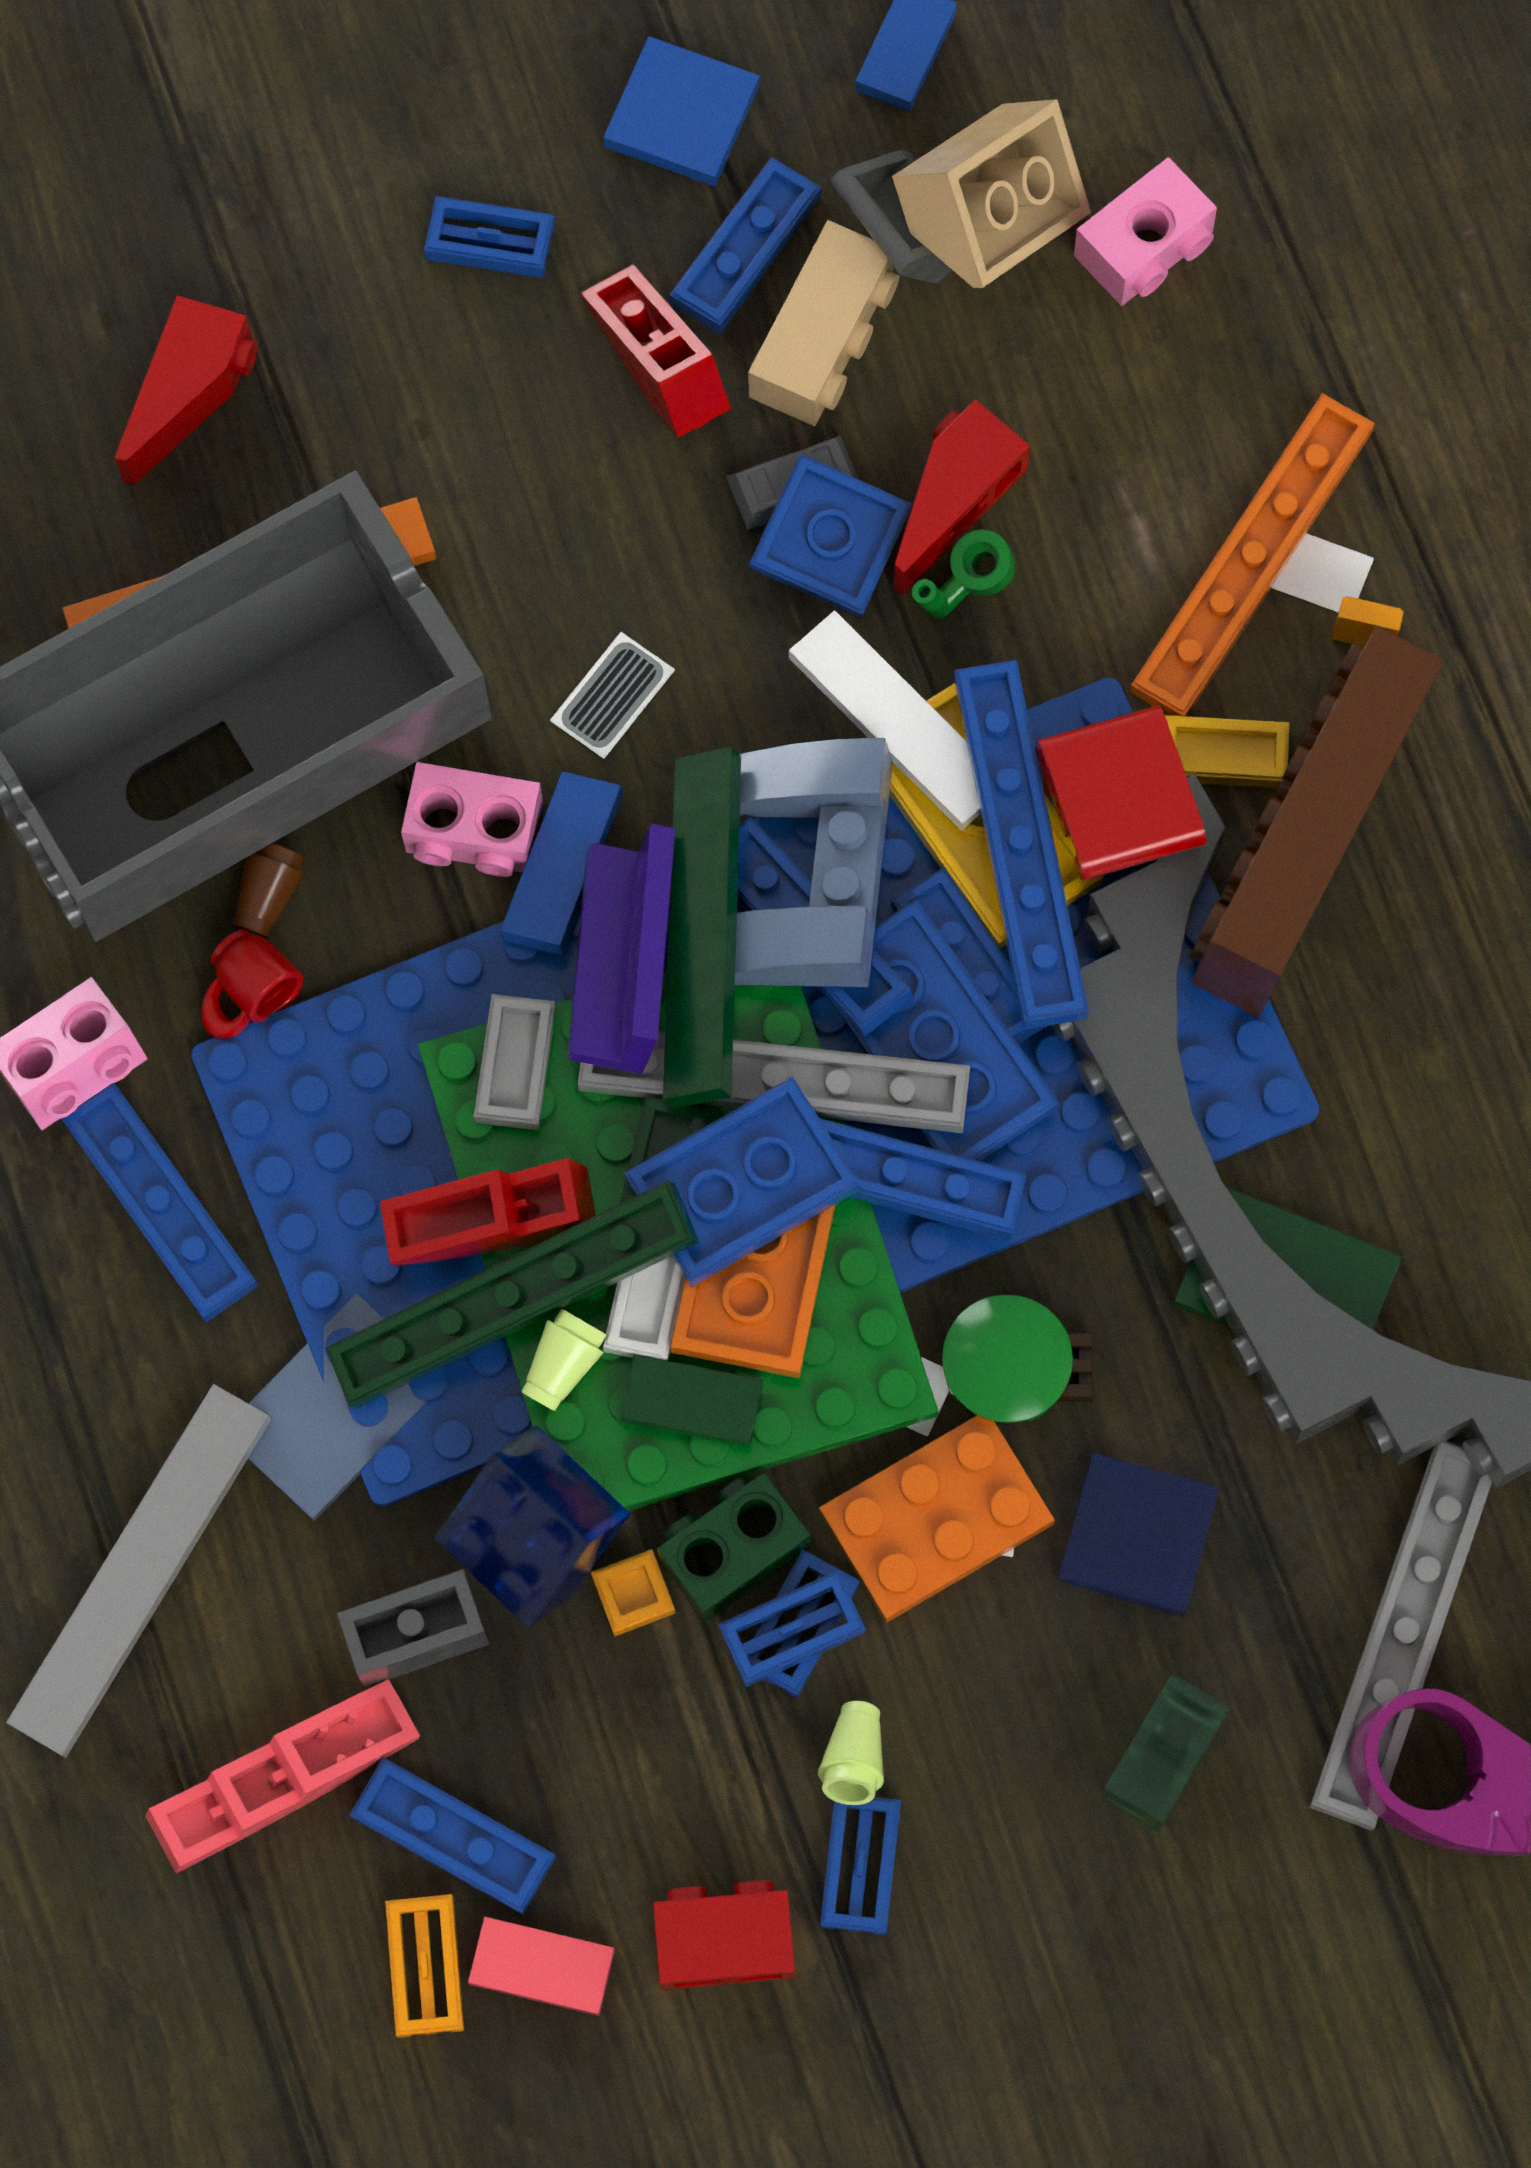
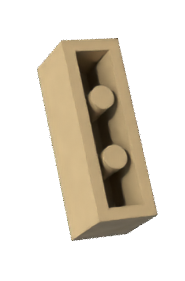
M827 220L748 372L749 398L812 426H816L824 408L835 409L847 382V376L842 375L851 357L858 360L862 357L873 332V325L868 323L877 306L885 309L889 305L899 281V275L893 273L892 263L873 239Z

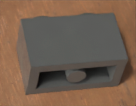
M463 1569L337 1613L357 1676L364 1688L489 1645Z

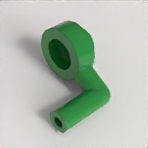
M982 529L971 531L957 541L951 552L950 566L953 575L940 588L927 579L916 582L912 589V596L930 616L937 619L944 618L969 593L989 596L1003 590L1011 582L1015 573L1016 559L1014 552L1008 543L993 531ZM985 557L995 558L996 566L990 574L984 576L977 574V565L981 559Z

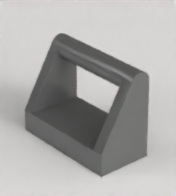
M898 150L838 171L832 177L831 184L901 276L938 284L952 270L909 232L892 176L916 161L911 152Z

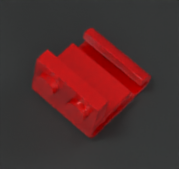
M1160 705L1037 740L1036 756L1043 791L1047 797L1051 796L1064 836H1070L1077 854V856H1074V865L1082 881L1206 845L1203 822L1165 714Z

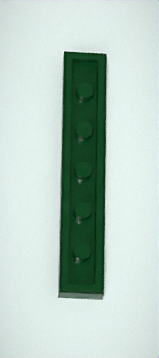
M732 746L675 759L673 802L675 840L670 887L663 1100L672 1108L731 1098L741 787V755Z
M666 1181L326 1347L348 1406L359 1408L700 1242L675 1183Z

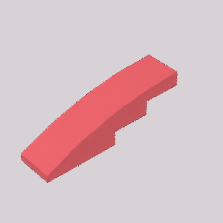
M387 1679L274 1735L269 1744L212 1771L207 1780L149 1808L145 1817L177 1874L287 1816L378 1764L383 1757L388 1758L418 1740L420 1734L390 1680Z

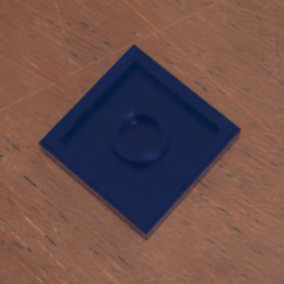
M1093 1453L1058 1581L1184 1617L1219 1488Z

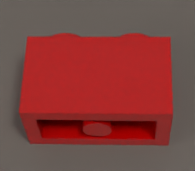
M773 1881L737 1883L733 1885L734 1895L707 1897L706 1887H683L667 1890V1901L653 1902L661 1989L669 1990L795 1978L788 1890L774 1891Z

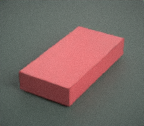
M484 1917L468 1983L472 1986L599 2016L615 1948Z

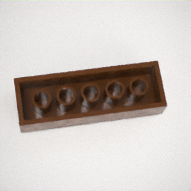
M1375 626L1365 646L1355 641L1352 643L1329 692L1324 696L1310 724L1306 736L1295 751L1274 797H1271L1247 848L1243 850L1227 881V886L1219 901L1214 905L1199 935L1200 937L1189 957L1200 963L1191 984L1258 1018L1260 1017L1444 662L1443 659L1378 626Z

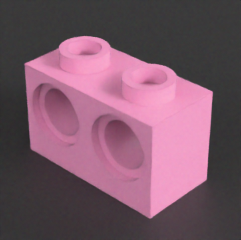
M416 762L401 831L406 853L414 854L416 860L433 866H448L451 864V860L476 864L475 867L480 872L498 877L511 876L513 871L523 872L537 837L544 804L540 783ZM439 809H448L457 814L456 819L444 828H433L425 823L428 815ZM502 819L511 820L519 826L513 835L503 839L491 837L486 833L492 823Z
M92 977L0 1038V1073L41 1131L57 1120L69 1116L79 1105L110 1084L122 1080L132 1069L148 1059L127 1023Z

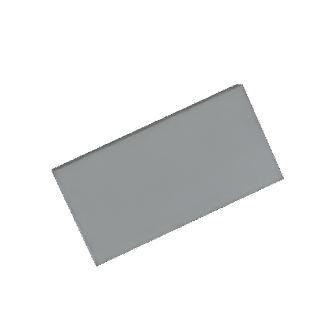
M491 995L474 1111L475 1123L539 1130L556 1015L555 1001Z

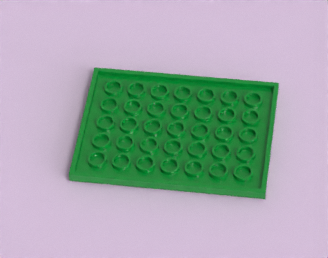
M667 970L663 971L658 1028L660 1032H665ZM735 985L733 1040L821 1049L801 986ZM573 998L556 1003V1015L539 1130L475 1123L474 1111L487 1023L418 1043L458 1180L496 1169L510 1174L570 1158L586 1166L588 1169L596 1215L620 1204L625 1183L624 1173L628 1171L645 1098L579 1091L578 1079L581 1062L572 1061L567 1056ZM700 1104L691 1105L709 1109L707 1125L737 1109ZM821 1118L846 1125L844 1120ZM850 1197L843 1199L835 1206L800 1378L670 1353V1362L763 1379V1387L750 1447L621 1423L620 1417L633 1358L604 1352L567 1397L561 1400L556 1411L522 1393L563 1531L938 1417L939 1413L872 1204ZM537 1244L481 1254L485 1270ZM617 1283L563 1310L606 1334ZM560 1310L506 1336L521 1391L527 1382L526 1378L547 1320L554 1322ZM603 1340V1342H602L601 1346L599 1347V1349L604 1352V1350H603L604 1340Z

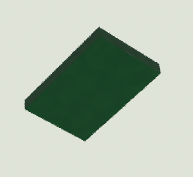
M1227 1188L1262 1240L1317 1294L1374 1330L1402 1256ZM1191 1260L1173 1306L1230 1328L1224 1316L1215 1319L1207 1308L1199 1290V1284L1205 1281L1196 1264Z

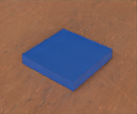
M648 36L603 137L604 147L716 187L760 87V75Z
M800 453L751 559L749 569L861 619L911 510L912 503Z

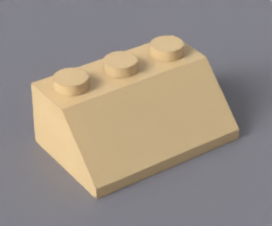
M1057 99L1001 104L892 176L910 234L973 288L985 287L1091 213Z

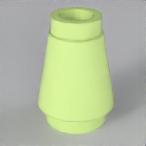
M561 1309L554 1322L549 1320L546 1322L526 1378L527 1382L521 1392L551 1410L556 1411L561 1400L567 1397L604 1353L599 1347L606 1334Z
M849 1701L842 1705L840 1716L818 1769V1776L823 1782V1793L838 1803L847 1805L869 1803L874 1799L876 1790L880 1789L884 1783L879 1722L880 1710L871 1703Z

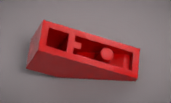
M634 265L581 292L588 309L648 402L678 438L704 426L710 420L731 409L712 353Z
M176 296L114 457L123 482L132 485L138 483L233 395L240 375L248 376L256 359L257 341L252 339L246 315Z
M976 399L961 414L957 410L950 412L939 423L932 435L934 441L895 562L894 588L901 595H904L1028 470L1030 445Z

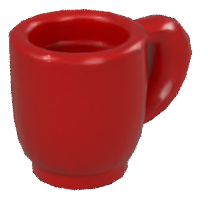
M247 929L235 931L217 946L211 956V964L215 967L216 978L209 986L202 1000V1023L207 1033L216 1039H229L239 1035L250 1021L261 1023L267 1020L270 1015L286 1009L299 994L303 986L304 976L266 938L258 934H252ZM223 989L242 1010L233 1019L227 1017L221 1009L219 998Z

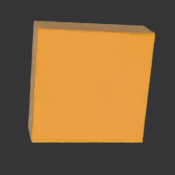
M1343 597L1332 640L1349 644L1355 641L1365 646L1375 626L1398 637L1404 611L1401 608L1358 598Z
M652 1549L591 1572L614 1637L676 1614Z

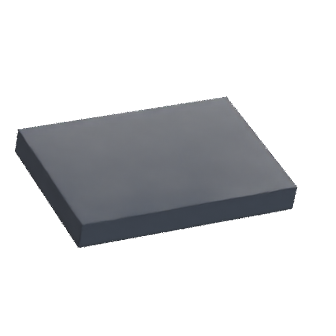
M357 1293L323 1327L324 1382L307 1343L249 1403L269 1415L272 1420L248 1459L313 1521L361 1474L360 1470L372 1459L376 1452L426 1403V1401L415 1397L409 1384L385 1395L388 1402V1412L381 1423L366 1427L359 1425L353 1420L333 1365L325 1353V1342L327 1337L337 1329L350 1328L358 1332L384 1319Z

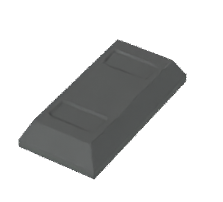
M840 435L726 476L747 531L768 524L800 453L859 479Z

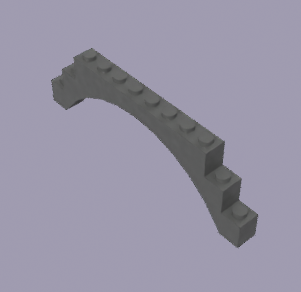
M1194 774L1188 777L1187 780L1203 822L1206 845L1142 863L1146 867L1090 894L1087 911L1089 917L1084 919V926L1095 949L1100 954L1108 950L1109 954L1080 968L1089 1010L1088 1019L1055 1024L1052 1027L1061 1041L1064 1042L1071 1038L1082 1059L1076 1062V1066L1085 1087L1092 1096L1101 1093L1112 1112V1115L1106 1119L1116 1143L1122 1151L1131 1148L1143 1170L1137 1172V1177L1144 1194L1154 1207L1160 1204L1164 1206L1173 1223V1226L1168 1228V1233L1175 1250L1185 1263L1191 1260L1194 1261L1205 1281L1199 1284V1290L1207 1308L1215 1319L1222 1316L1225 1317L1236 1337L1230 1341V1345L1238 1364L1247 1376L1256 1373L1268 1394L1262 1397L1261 1400L1274 1428L1279 1433L1287 1429L1292 1440L1297 1444L1364 1410L1368 1417L1362 1420V1424L1370 1443L1378 1454L1381 1455L1388 1452L1395 1466L1465 1432L1468 1439L1463 1442V1447L1472 1467L1481 1477L1488 1474L1495 1487L1498 1488L1531 1471V1381L1443 1362L1379 1335L1317 1294L1259 1236L1221 1181L1193 1117L1177 1044V970L1188 918L1210 867L1221 848L1225 831L1222 820L1197 776Z

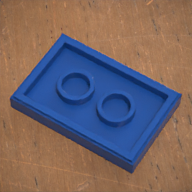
M793 1076L624 1173L625 1180L635 1196L666 1181L675 1183L700 1242L672 1256L691 1288L860 1190L859 1181Z

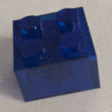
M535 1425L492 1454L434 1539L529 1628L573 1595L631 1513L543 1430Z

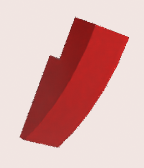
M570 1158L510 1174L496 1169L380 1201L390 1264L395 1266L474 1256L538 1244L596 1216L588 1169L586 1166Z

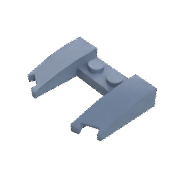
M886 738L834 739L804 742L740 754V817L819 818L809 907L766 909L737 913L735 985L869 987L893 767Z

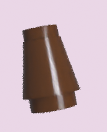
M273 843L246 857L235 910L236 915L232 925L240 929H247L252 934L268 938L271 928L274 927L305 876L300 871L305 857Z

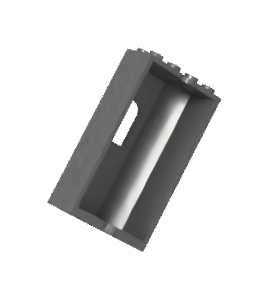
M355 470L0 667V806L22 846H25L33 860L43 883L51 896L55 897L73 930L84 925L96 943L491 720L484 674L431 589L426 587L421 580L408 552ZM223 725H226L253 770L251 773L165 820L153 821L144 819L137 815L128 803L130 784L140 772Z

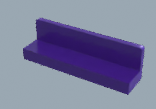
M650 824L639 852L598 843H592L589 846L586 855L567 1056L572 1061L640 1074L644 1072L658 1040L675 828Z

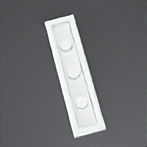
M835 610L789 650V659L868 738H886L892 762L961 831L981 814L966 740Z

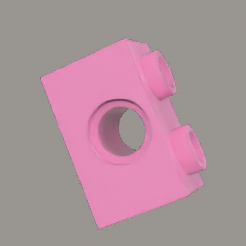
M1168 157L1077 228L1074 257L1123 306L1137 294L1141 297L1151 294L1165 280L1169 268L1183 257L1187 261L1193 260L1210 245L1214 237L1213 228L1217 207ZM1143 230H1151L1161 235L1162 239L1155 242H1147L1138 238L1136 233Z

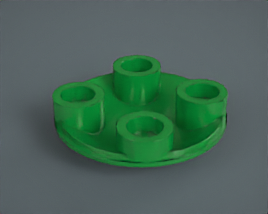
M997 1295L972 1304L956 1318L945 1338L942 1362L949 1392L956 1400L982 1418L996 1422L1012 1423L1032 1421L1040 1418L1060 1398L1070 1379L1073 1355L1069 1336L1064 1326L1048 1308L1026 1297Z

